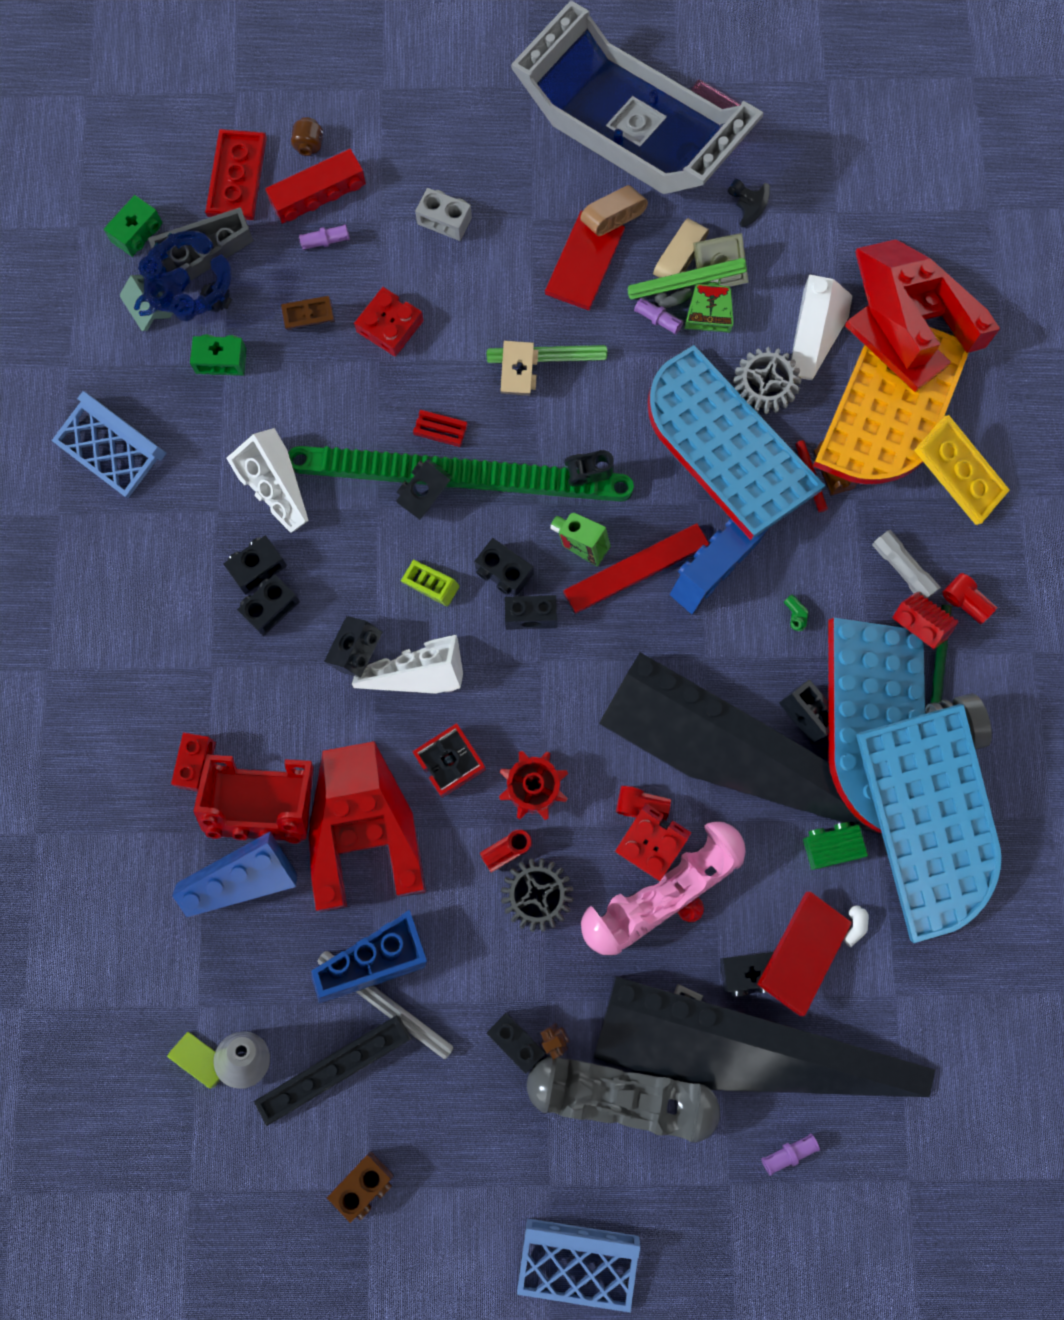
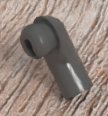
M684 287L670 296H667L666 292L659 293L655 297V302L659 304L658 307L662 306L667 309L690 299L692 291L689 287Z

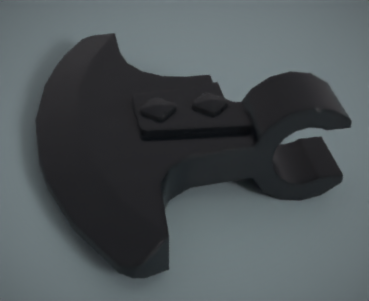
M738 179L733 180L727 191L730 195L739 197L736 205L743 211V218L739 223L741 227L752 224L763 213L770 195L769 184L764 183L760 190L751 191L745 187L742 181Z

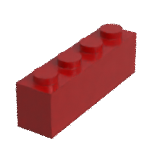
M350 148L265 188L274 211L281 224L287 221L295 220L306 212L314 211L325 203L335 201L342 195L360 189L366 185L363 169Z

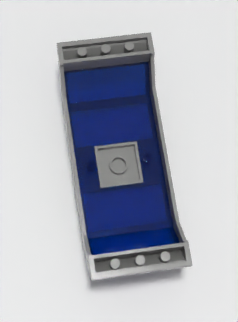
M570 1L511 64L512 70L553 127L662 194L704 185L763 117L762 111L745 101L740 106L721 109L610 44L590 17L589 11L573 1Z

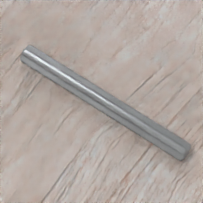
M325 951L317 962L321 965L333 958L334 955ZM375 986L356 991V993L389 1018L399 1014L407 1031L443 1059L448 1058L453 1051V1046Z

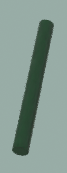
M941 605V610H945V613H949L951 617L952 606ZM948 639L936 649L931 703L942 701Z

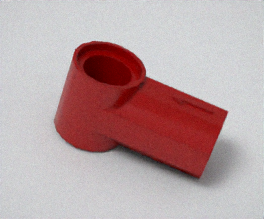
M960 573L943 590L942 595L947 602L955 607H961L981 625L998 607L977 590V584L970 576Z
M621 786L615 812L620 815L636 818L645 803L664 814L663 819L667 821L671 799L647 794L638 788Z
M515 830L505 838L481 851L480 855L492 873L522 854L527 853L532 847V838L524 830ZM517 835H524L526 837L527 845L524 849L517 850L514 848L513 839Z

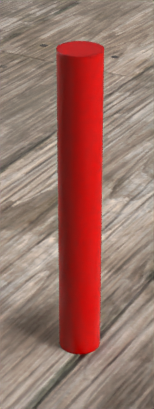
M802 440L795 443L800 459L816 475L805 441ZM821 491L813 497L819 513L828 510Z

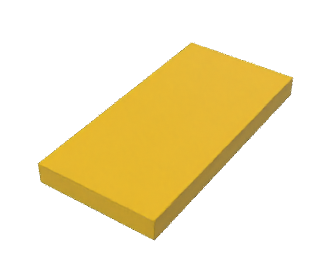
M950 415L944 416L914 450L975 525L982 524L1010 491Z

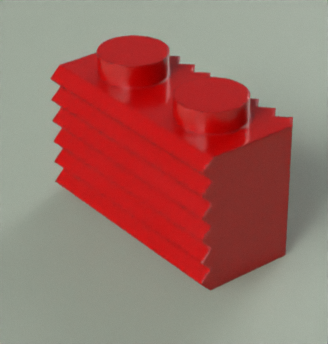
M920 592L914 593L901 602L892 619L932 649L937 648L947 640L958 624V620H954L953 616L950 617L949 613L941 610V607H937L928 598H924V595H920Z

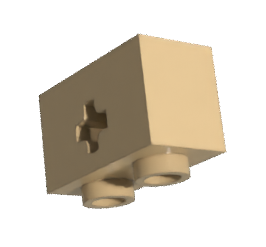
M504 341L501 394L530 396L531 390H536L537 375H532V365H537L538 350H534V343ZM518 363H522L523 368H527V370L522 371V375H517V371L513 369V367L518 366Z

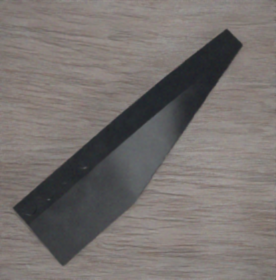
M641 652L638 654L599 722L603 727L688 777L704 780L720 787L724 786L737 790L740 793L757 796L793 809L810 812L823 818H830L842 823L850 822L851 826L859 825L860 828L866 829V831L882 835V833L863 824L847 808L834 785L827 761Z
M614 977L593 1057L652 1076L665 1077L692 1084H703L710 1090L930 1097L935 1069L620 977Z

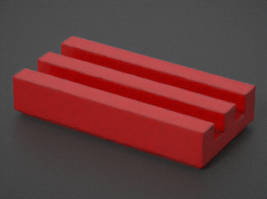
M420 410L419 418L416 420V427L413 429V435L461 447L468 424L466 421ZM423 426L434 429L439 432H446L449 434L457 435L458 439L438 434L435 432L421 429V427Z

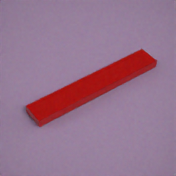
M698 523L563 590V593L573 612L577 614L694 555L703 545L708 547L709 542Z

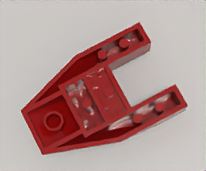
M896 239L856 249L855 253L870 312L906 369L927 364L941 345L926 323V319L942 316L966 353L986 348L1000 330L990 312L931 258Z
M372 741L324 750L322 752L309 827L311 878L316 911L325 912L348 907L339 854L389 845L397 896L403 897L426 892L413 812L376 743Z

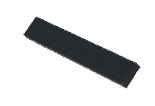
M398 1014L256 1099L254 1103L265 1125L268 1126L412 1038Z

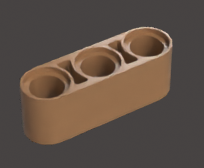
M627 185L589 204L581 214V221L597 236H601L640 216L647 208L648 201L631 185Z

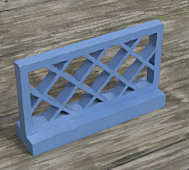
M82 391L77 398L81 402L51 441L123 496L129 498L157 459L162 461L167 453L95 398ZM84 411L88 412L90 424L79 426V417ZM108 427L109 438L98 440L97 428ZM91 429L92 441L81 443L80 431ZM75 432L76 444L66 445L62 442L67 433ZM125 440L127 452L116 454L115 442ZM110 443L111 455L100 457L98 445ZM93 446L94 458L84 459L82 448ZM145 455L148 459L144 465L135 468L133 456ZM128 457L129 469L118 471L117 459ZM111 460L113 472L102 473L100 462ZM130 474L131 482L126 489H123L119 484V475Z
M527 1218L517 1295L631 1313L637 1260L640 1252L639 1236ZM530 1243L542 1245L547 1254L535 1262L528 1253ZM562 1249H569L576 1258L563 1266L555 1254ZM591 1253L599 1254L604 1261L593 1271L583 1260ZM551 1258L559 1268V1271L547 1279L539 1266ZM618 1258L631 1259L630 1269L619 1275L612 1263ZM527 1260H528L529 1263L531 1264V1266L526 1269ZM577 1263H580L587 1272V1275L575 1283L567 1271ZM608 1267L616 1279L604 1288L596 1275ZM534 1270L543 1281L536 1288L524 1286L525 1277ZM564 1275L572 1287L565 1292H557L551 1283ZM626 1278H628V1286L624 1281ZM591 1279L600 1290L593 1297L585 1296L580 1290V1287ZM618 1284H621L626 1291V1301H614L608 1292Z

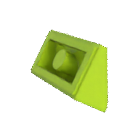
M187 1032L169 1052L167 1057L209 1089L215 1088L220 1081L214 1069L215 1051L193 1034Z

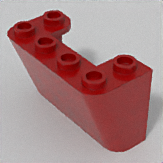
M206 755L193 811L201 830L207 837L212 839H219L221 837H233L236 840L257 839L271 832L275 840H284L292 844L305 840L307 838L313 779L312 761L285 759L286 772L237 769L233 756ZM216 763H224L227 766H221ZM295 767L303 768L305 770H297L295 769Z

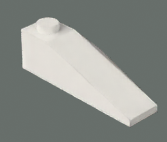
M809 275L803 291L791 360L795 359L796 361L794 368L800 369L798 377H801V379L813 380L849 318L852 295L834 279Z
M275 428L253 434L227 457L238 479L244 485L248 484L256 492L254 496L259 501L264 500L271 507V513L290 533L296 531L309 521L288 451Z
M457 635L424 643L425 648L412 653L410 649L402 651L403 655L392 661L384 658L367 665L361 678L354 676L353 688L421 693L452 692L460 689L463 670Z

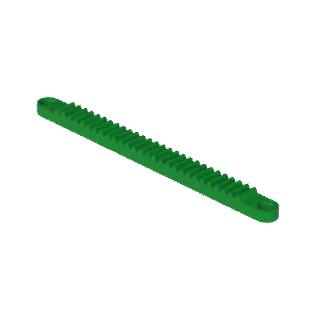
M296 446L288 452L293 471L298 474L399 483L406 481L409 483L415 476L411 472L418 462L424 463L427 459H430L452 476L446 487L617 502L628 500L632 496L634 489L632 479L628 475L613 473L607 480L572 487L568 482L570 475L567 467L558 468L553 466L549 468L547 465L539 467L536 464L529 466L525 463L519 465L517 463L508 464L507 462L498 463L497 461L491 463L487 460L480 462L477 459L469 461L467 458L459 460L455 457L453 459L448 457L439 458L438 456L429 457L428 455L422 457L417 454L411 456L407 453L400 455L397 452L390 454L386 451L380 453L378 451L370 452L368 450L360 451L348 448L341 450L338 447L331 449L328 446L324 448ZM302 454L307 457L303 465H295L293 463L297 455ZM423 481L417 482V484L427 485ZM618 482H623L628 486V490L625 493H617L614 485Z

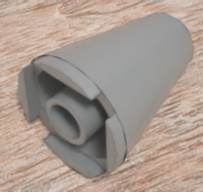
M245 1031L233 1033L223 1039L214 1055V1069L219 1079L224 1084L238 1089H245L256 1085L264 1078L270 1064V1053L264 1040L254 1033ZM246 1052V1055L243 1057H238L236 1054Z

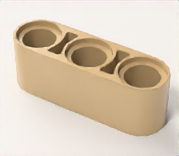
M687 218L659 259L653 275L661 278L685 272L695 257L693 243L706 240L709 229Z

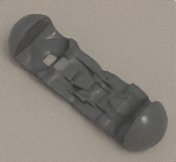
M551 1056L540 1059L533 1066L527 1078V1092L531 1103L539 1111L546 1114L556 1113L563 1117L578 1120L586 1119L603 1123H620L631 1128L650 1131L655 1135L681 1137L693 1143L709 1138L716 1130L720 1121L718 1100L715 1094L703 1084L680 1082L670 1078L654 1077L639 1073H626L618 1069L559 1057L552 1059ZM669 1099L678 1101L677 1113L675 1115L667 1113Z

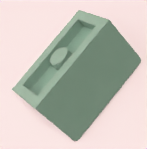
M130 275L120 293V298L141 331H147L154 319L171 318L174 311L151 275Z

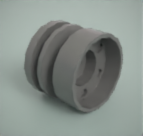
M970 693L955 697L952 703L948 700H942L939 703L934 702L926 706L925 714L958 704L964 705L975 750L990 745L992 740L990 719L982 700L976 694Z

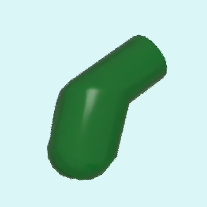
M791 594L783 603L792 611L791 628L795 631H802L807 626L808 610Z

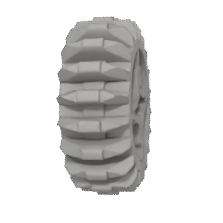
M769 346L766 348L765 353H762L758 348L756 349V356L749 352L747 360L741 359V367L736 368L735 374L737 376L733 380V383L737 385L735 389L738 393H741V398L747 400L749 405H754L756 412L760 408H764L765 414H768L769 408H772L777 413L779 405L784 409L787 408V401L793 402L795 400L794 394H798L800 387L797 385L801 384V377H798L800 369L794 368L796 364L795 359L787 361L789 358L788 352L781 356L779 348L775 350V353H770L771 349ZM768 365L765 369L762 370L755 369L759 366ZM776 368L784 373L787 381L783 380V377L776 373ZM769 373H771V380L769 381V383L766 384L765 389H763L765 383L764 381L766 380V378H768ZM748 381H752V384L758 387V394L750 388ZM770 392L779 393L775 396H767V394Z

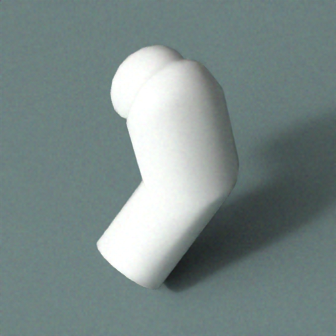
M858 905L853 906L849 910L850 918L853 919V927L846 933L843 939L849 947L858 942L868 931L869 914Z

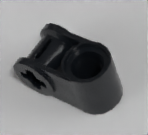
M606 450L575 454L564 460L570 475L568 482L572 487L607 480L614 472V458ZM600 462H606L609 466L600 469L596 465Z

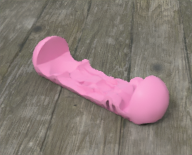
M725 822L707 823L704 825L708 835L704 847L697 852H685L682 854L680 864L666 873L659 883L645 887L630 897H625L622 894L616 895L609 903L607 913L603 917H600L592 906L588 907L581 920L582 935L587 945L602 955H617L621 953L622 949L629 947L727 877L735 868H740L744 862L746 850L744 840L738 830ZM712 866L717 872L712 876H708L704 871Z

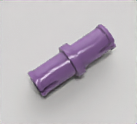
M346 224L329 229L322 227L320 231L299 235L303 251L323 245L324 247H329V244L350 240Z
M640 298V301L638 300L634 309L636 313L652 320V324L655 326L660 325L675 335L680 331L684 322L666 312V308L662 306L657 307L644 298Z
M810 1133L808 1136L792 1144H784L782 1149L761 1158L767 1173L771 1176L773 1173L789 1165L793 1167L798 1165L799 1160L820 1151L815 1137Z

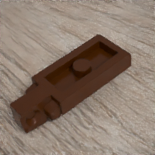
M557 1023L541 1032L544 1040L542 1045L546 1053L551 1054L552 1059L566 1052L568 1049L567 1043L570 1041L563 1027L559 1028Z

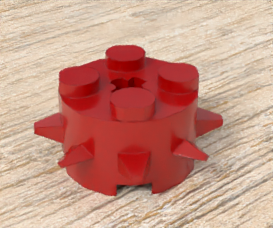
M520 751L519 763H515L512 769L500 770V773L507 779V789L499 796V799L511 800L518 808V819H521L526 813H539L544 820L549 819L548 809L553 806L555 801L566 802L568 799L560 791V781L568 775L567 770H555L553 764L550 763L549 752H546L541 758H529L523 751ZM534 780L539 781L538 786L540 788L530 791L527 783H533Z

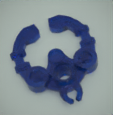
M182 231L174 234L170 232L167 235V239L160 244L157 242L148 255L139 262L138 269L144 278V294L136 300L134 309L139 310L141 303L148 302L150 305L149 309L140 310V316H149L157 310L173 313L180 321H189L196 315L210 311L212 309L211 306L218 300L223 301L225 299L224 295L231 281V265L222 254L213 258L210 261L211 269L218 277L215 285L211 286L213 292L205 298L200 295L198 299L193 300L188 294H183L184 289L190 283V276L183 268H177L166 272L162 261L169 257L166 252L174 246L179 249L184 245H191L197 253L205 255L208 254L214 245L201 232ZM165 291L161 297H156L159 292Z

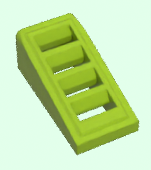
M414 559L401 579L402 583L446 607L449 606L459 589V584L455 579ZM421 570L422 572L420 576L418 577L417 581L414 582L413 579L415 578L418 571ZM430 575V577H429L428 581L426 582L425 586H422V584L424 583V581H425V579L427 578V576ZM437 580H439V582H438L437 586L435 587L434 591H432L431 589L433 588L434 584L436 583Z

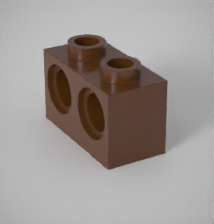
M370 1151L332 1191L327 1199L349 1223L356 1217L361 1221L373 1208L369 1204L377 1195L381 1199L390 1190L392 1185L389 1181L394 1175ZM368 1171L377 1172L380 1177L379 1184H369L366 1180V1173ZM353 1192L358 1195V1206L352 1207L346 1202L347 1193Z

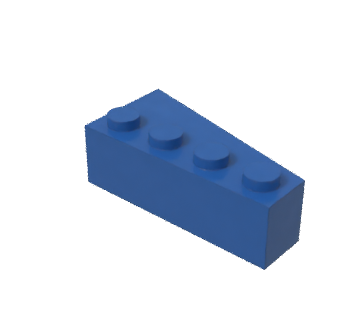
M730 518L725 525L727 528L723 532L719 529L710 539L711 544L708 547L703 545L695 553L694 557L696 559L692 563L686 561L678 571L680 576L669 595L689 613L693 614L698 609L703 598L707 599L719 585L721 579L724 581L737 566L736 562L740 564L761 542L768 529L750 540Z
M268 832L176 883L172 896L185 916L190 917L296 887L298 874L272 833Z
M410 909L394 921L385 924L378 931L361 939L346 951H342L311 971V978L319 1004L425 968L427 960Z

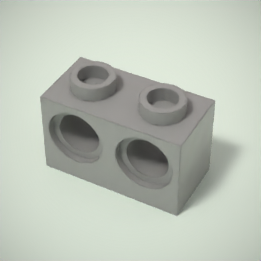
M430 188L426 189L415 210L418 225L461 241L472 219L471 205L465 200L455 199L447 196L440 190H432Z

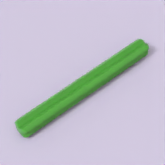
M739 258L628 286V295L633 300L746 273L747 263L745 258Z
M607 346L534 347V350H538V362L607 359ZM503 348L487 349L488 363H502Z

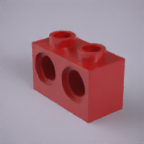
M183 732L171 785L179 789L198 792L206 755H214L216 742L207 736Z

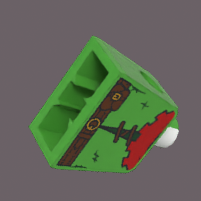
M720 279L705 282V284H696L684 329L730 333L733 327L731 288L720 286Z
M571 513L567 520L556 516L551 523V529L559 533L562 545L566 549L597 567L611 547L605 526L576 513Z

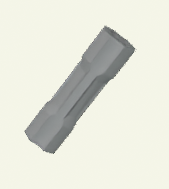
M888 530L874 541L872 546L885 560L889 561L908 583L913 593L920 592V595H924V598H929L941 588L930 574L925 572L905 550L903 543L891 530Z

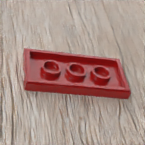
M219 129L205 211L207 217H213L241 207L245 219L254 220L267 140L266 133Z
M580 211L545 289V295L590 311L623 236L625 226L621 225L604 235L597 236L581 221L583 211Z
M869 305L850 318L845 324L846 328L914 392L940 374L951 363L937 349L927 364L906 369L870 312Z
M811 891L805 892L757 985L799 1016H805L852 922Z

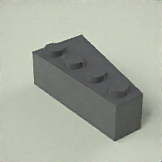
M241 207L148 238L163 282L170 293L253 242Z

